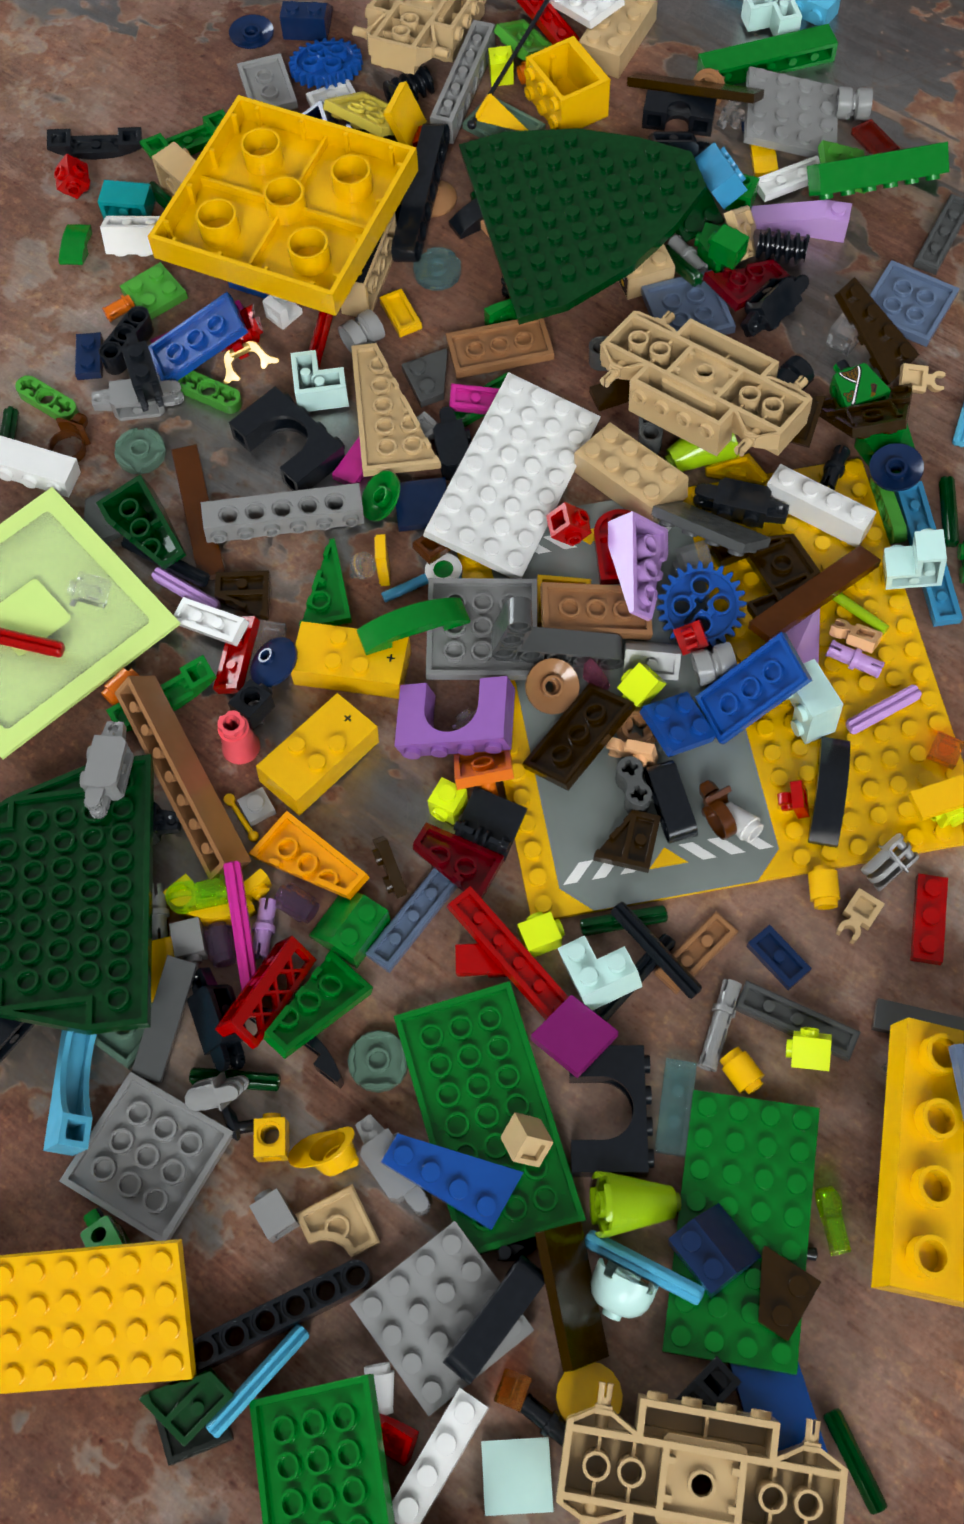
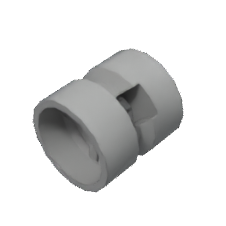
M838 87L836 117L848 120L850 116H853L854 120L868 121L872 108L873 88H858L857 91H854L852 87Z
M366 309L358 314L355 321L350 319L338 327L340 338L351 353V346L376 343L385 337L383 325L371 309Z
M730 642L714 645L710 652L706 648L690 652L692 666L699 686L715 682L717 677L723 676L737 665Z

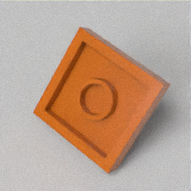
M504 750L498 754L475 752L470 756L454 754V776L457 790L479 786L481 789L498 796L496 782L514 779L511 751Z

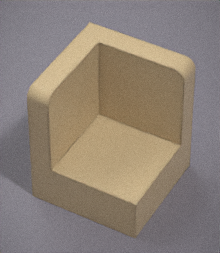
M514 1112L501 1135V1140L513 1162L540 1167L554 1143L541 1119Z

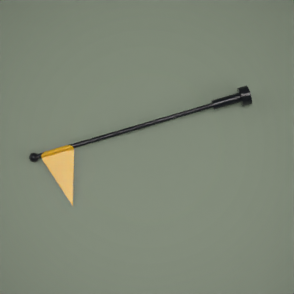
M544 0L472 120L468 121L467 126L469 129H475L477 126L476 122L479 121L516 131H528L493 94L550 0Z

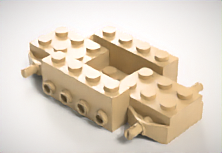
M372 0L365 9V18H367L368 22L367 29L354 25L352 35L367 40L371 64L402 71L406 74H415L421 64L432 58L453 63L473 19L480 21L485 14V3L487 0Z
M633 311L600 344L601 366L605 367L608 371L600 379V383L605 387H609L615 379L630 380L628 411L715 456L731 441L732 433L738 435L742 440L734 448L736 455L739 454L742 457L750 447L765 449L778 456L807 424L813 398L802 390L808 384L806 377L803 378L801 375L794 383H787L778 379L779 361L691 318L676 331L669 325L675 320L673 312L667 311L660 319L640 311Z
M599 1381L598 1399L595 1406L567 1416L556 1502L578 1518L580 1524H598L622 1516V1524H844L848 1469L821 1448L822 1444L819 1443L820 1420L806 1418L805 1440L802 1443L778 1451L780 1422L772 1417V1412L751 1408V1413L738 1411L737 1406L716 1402L715 1407L702 1404V1399L682 1396V1400L668 1398L667 1393L648 1390L647 1394L638 1393L633 1427L612 1410L611 1399L614 1384L607 1383L606 1396L604 1397L606 1383ZM699 1474L707 1475L711 1480V1488L704 1495L696 1494L691 1487L693 1478Z

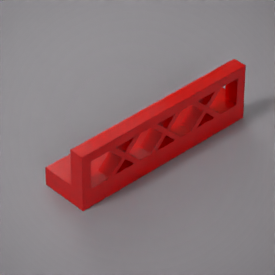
M293 935L276 943L215 1030L222 1037L236 1033L251 1049L258 1047L264 1038L267 1028L284 1009L317 959ZM294 952L305 962L301 969H293L292 955ZM279 974H286L288 984L286 990H278L277 976ZM263 996H271L273 1005L271 1012H263L261 1000ZM248 1018H256L258 1031L254 1036L243 1026Z

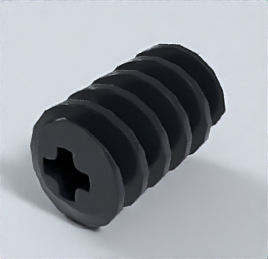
M420 66L415 74L402 73L399 78L393 77L391 82L389 80L383 82V91L388 103L400 82L407 81L416 101L419 99L418 93L423 98L427 96L426 89L430 94L435 93L433 79L426 66Z
M767 228L764 234L760 230L756 258L759 259L762 253L765 252L766 260H769L772 254H774L775 262H779L781 257L784 256L785 263L788 264L791 258L794 257V263L798 265L801 259L805 261L810 235L806 234L803 241H801L800 233L798 232L791 239L790 231H787L784 237H781L780 229H777L773 236L771 235V228Z

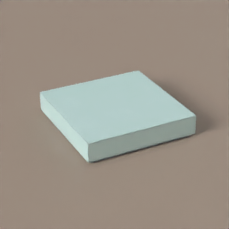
M549 1437L481 1441L485 1516L554 1512Z

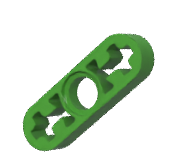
M191 371L178 380L181 392L185 396L228 414L236 413L242 408L240 392L231 386L195 371ZM206 388L215 389V392L211 395L202 394Z
M23 376L15 384L19 397L23 401L55 420L56 418H63L70 421L75 414L79 413L72 399L33 376ZM46 396L54 397L50 403H41V400Z
M871 478L870 486L889 543L905 542L907 540V527L894 491L882 489Z

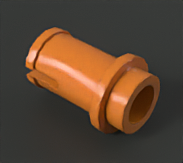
M128 294L126 296L120 295L119 300L103 307L102 310L111 323L127 313L135 305Z

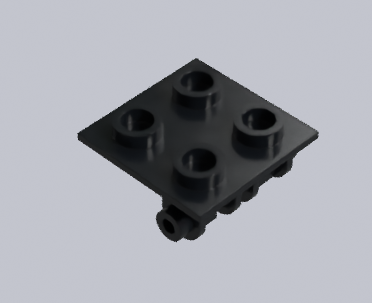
M475 786L461 820L456 821L453 830H455V835L503 855L505 862L528 808Z

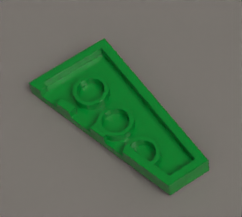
M330 950L324 962L314 970L307 983L301 986L291 1003L284 1007L267 1028L263 1039L286 1059L370 996L373 986L336 953Z

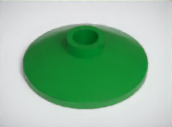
M381 471L373 476L366 485L362 495L363 515L367 519L380 521L386 518L396 506L400 494V481L396 474L391 471Z

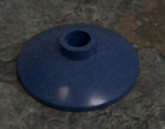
M255 14L238 18L229 28L231 41L236 46L244 49L262 47L272 39L274 34L271 21L264 16Z
M893 443L881 447L873 454L869 463V473L874 483L882 489L894 492L912 488L920 481L924 472V461L920 453L913 447L901 443ZM898 470L900 473H892V471Z
M285 637L271 639L262 645L251 662L250 674L252 680L258 685L263 683L267 687H273L283 682L296 665L298 656L296 645Z

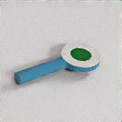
M446 553L430 565L426 563L424 574L382 592V598L385 603L428 584L429 578H461L463 572L461 562L456 556Z

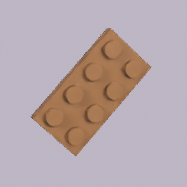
M544 318L520 325L516 319L446 333V342L456 379L554 360V351Z
M541 583L542 627L617 634L622 639L651 640L653 636L652 620L646 621L629 613L621 585Z

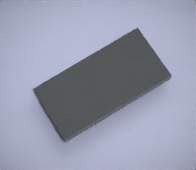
M683 501L654 505L651 513L653 517L660 519V524L667 527L677 526L682 529L683 534L691 537L700 536L705 538L704 542L706 544L728 548L727 552L735 556L741 557L744 553L748 552L756 553L757 550L769 547L771 540L768 536Z

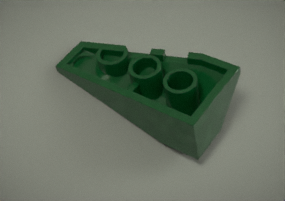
M141 474L96 502L106 522L161 568L166 569L186 556L162 503L154 489Z

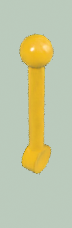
M231 793L226 794L223 800L226 805L231 806L248 832V839L252 842L257 841L259 833L253 831L237 807L234 795Z

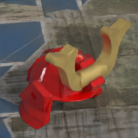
M254 304L239 310L248 333L221 351H227L224 356L226 377L223 381L226 385H229L232 380L239 381L241 379V376L233 367V361L237 357L242 360L250 356L249 352L254 351L260 357L261 368L263 369L269 363H278L280 361L278 357L266 353L258 344L260 334L264 333L260 317L254 318Z

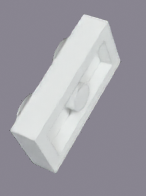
M346 79L345 85L342 83H337V87L329 85L328 89L323 87L306 93V98L310 107H312L320 100L324 102L325 99L356 92L350 81Z

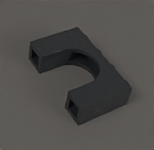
M273 387L229 421L233 438L249 452L271 435L282 431L297 432L307 439L302 450L279 467L283 483L292 491L312 489L332 473L345 456V445L337 436L333 437L329 434L321 422L314 421L304 407H298L288 393H282L277 387Z
M609 1045L578 1079L569 1072V1083H604L616 1087L627 1097L632 1110L630 1125L617 1137L606 1140H571L572 1177H592L595 1171H606L629 1177H647L649 1168H654V1149H648V1136H653L652 1117H647L646 1105L652 1104L651 1086L645 1085V1074H650V1055H644V1045Z

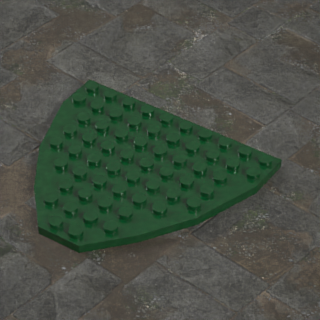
M575 128L505 131L459 144L460 153L519 325L566 312L633 273L676 233L706 194L705 181L691 151L641 137Z
M151 754L134 756L125 796L118 801L111 800L107 815L101 819H94L89 812L90 810L84 804L85 791L80 786V774L82 771H85L86 765L12 795L0 802V1018L86 1035L151 1027L154 768Z

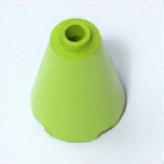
M732 433L731 441L715 456L680 438L666 449L668 455L664 456V459L681 472L739 457V454L736 455L734 452L738 442L735 434Z
M595 1171L592 1175V1179H597L596 1187H590L589 1208L592 1225L599 1226L600 1231L595 1232L598 1238H608L674 1219L676 1213L681 1210V1197L678 1192H675L673 1186L606 1171Z

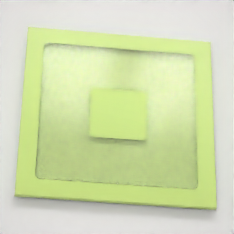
M53 487L0 524V628L61 641L65 646L63 656L57 658L0 644V757L2 759H5L122 668L181 625L175 616Z

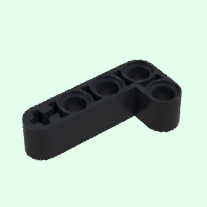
M521 1254L504 1276V1280L442 1362L468 1385L476 1378L544 1286L545 1281L542 1270Z

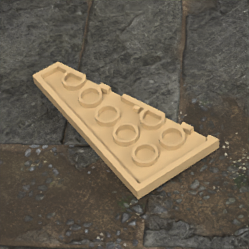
M377 343L351 346L363 476H375L381 471L404 473L440 469L441 462L438 456L435 455L430 441L424 435L417 417L399 388L397 380L391 374Z

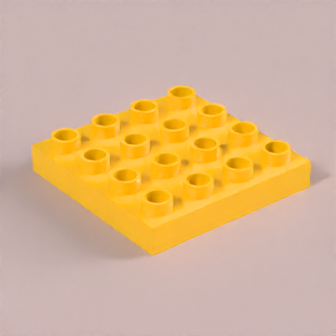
M238 95L147 236L153 256L162 261L336 316L419 170L417 148Z
M908 1017L890 1025L871 1288L964 1308V1120L948 1046L964 1043V1031Z

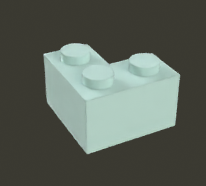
M743 0L741 18L748 32L770 28L772 35L777 36L799 31L802 14L795 0Z
M316 350L290 353L294 391L298 407H304L308 412L349 407L343 367L319 370Z
M927 528L915 531L912 546L893 545L884 548L882 562L885 590L942 586L947 561L943 529L934 530Z
M815 659L803 663L813 681L786 699L790 700L794 707L791 728L797 737H801L805 745L820 739L822 736L834 733L843 708L842 700Z
M585 935L557 948L583 1004L592 1011L643 987L638 970L625 946L599 959L596 958Z

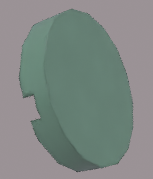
M144 427L145 430L133 428L123 433L117 439L114 446L115 459L126 472L130 474L150 473L157 469L164 461L166 455L164 440L158 432L151 428Z
M381 1030L367 1032L350 1048L347 1060L349 1073L356 1084L366 1091L376 1093L390 1091L399 1085L407 1074L408 1065L401 1040L391 1032Z

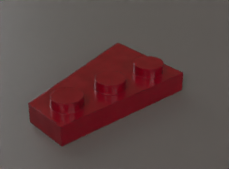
M774 260L747 264L746 268L737 270L725 268L724 272L720 273L708 271L705 272L703 280L736 312L745 307V302L769 279L784 278L790 275Z
M427 822L413 842V850L459 889L465 891L471 886L482 899L504 861L503 855Z

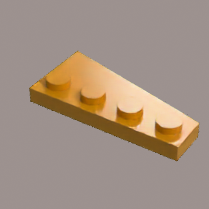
M288 811L279 818L248 853L258 861L349 900L353 898L370 878L363 870Z

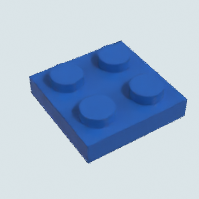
M688 691L645 705L639 712L668 757L711 743L717 736Z

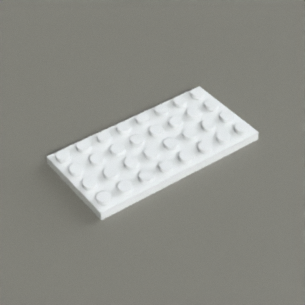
M508 372L431 517L423 536L509 578L522 579L548 526L546 515L557 508L576 469L574 452L590 440L601 416Z

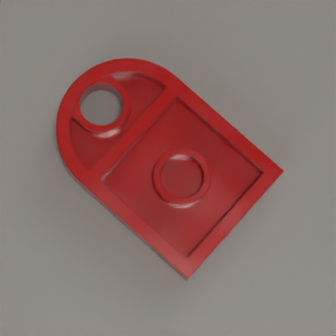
M615 509L608 511L595 524L594 545L600 585L620 584L608 547V522L631 512L629 510Z

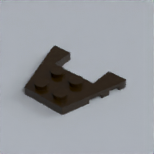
M912 383L889 387L891 392L887 400L840 408L834 397L826 398L819 417L851 438L866 439L875 434L896 433L898 430H903L907 427L913 394Z
M794 533L768 536L771 538L769 547L757 550L756 553H744L741 557L728 553V548L709 545V553L719 567L721 565L725 567L746 559L769 594L747 602V610L753 619L820 573V570Z

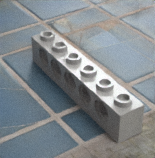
M473 19L430 116V124H448L450 129L449 143L451 144L455 142L489 63L488 48L496 47L495 24Z
M359 483L201 502L203 528L207 543H223L239 539L249 540L263 536L275 537L279 534H299L311 530H329L335 527H354L364 524Z

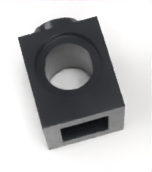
M251 679L228 702L230 710L240 712L247 719L252 730L275 707L272 691L263 683L258 685ZM251 701H259L255 705H248Z

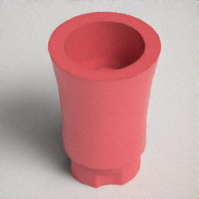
M234 710L228 711L225 715L219 717L218 734L221 738L222 753L225 759L238 765L249 763L255 759L260 751V740L250 728L247 719L240 712Z

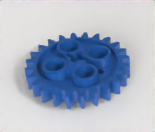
M334 37L330 41H327L326 38H323L322 42L314 40V44L307 42V47L300 46L299 51H294V56H290V62H288L291 77L294 78L295 83L300 82V86L307 84L308 88L316 86V89H319L321 86H325L328 89L329 85L337 87V83L345 85L346 79L353 80V75H359L358 71L362 70L363 65L362 54L356 44L351 45V41L344 43L343 38L335 41Z
M701 561L698 562L697 569H693L692 565L687 563L686 572H683L678 567L677 578L668 575L671 585H661L666 594H659L657 596L658 600L664 602V604L656 606L657 611L664 612L663 615L658 617L659 622L667 621L663 631H673V629L685 625V619L696 610V602L703 603L715 588H718L719 592L707 602V611L701 609L691 622L699 619H705L709 622L710 628L705 633L712 649L716 645L717 640L721 643L726 642V634L734 638L735 633L732 627H742V624L736 619L745 618L746 613L739 610V608L746 607L747 602L739 600V598L745 595V591H736L740 581H730L733 572L724 576L722 574L724 566L722 565L717 571L713 570V562L709 563L707 569L703 568ZM704 581L709 588L705 593H697L693 589L694 583ZM718 599H724L727 601L729 608L726 611L719 612L715 610L713 603ZM678 601H685L689 604L690 609L686 613L681 614L675 611L674 605ZM672 632L670 640H674L676 638L674 632Z

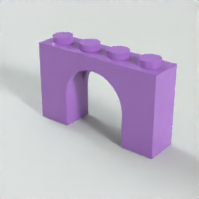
M508 676L480 678L476 714L467 725L450 732L439 731L434 728L436 695L427 683L400 685L394 746L403 757L408 759H419L421 756L442 758L446 757L447 754L470 756L475 752L498 754L504 750L512 749L515 687Z

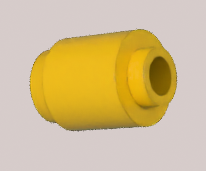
M830 865L814 866L813 871L808 873L810 902L814 903V909L816 910L837 908L838 901L840 900L838 871L831 869Z
M739 1046L720 1059L719 1062L723 1066L722 1071L740 1094L746 1091L750 1095L764 1084L761 1079L765 1074L747 1051L743 1052Z

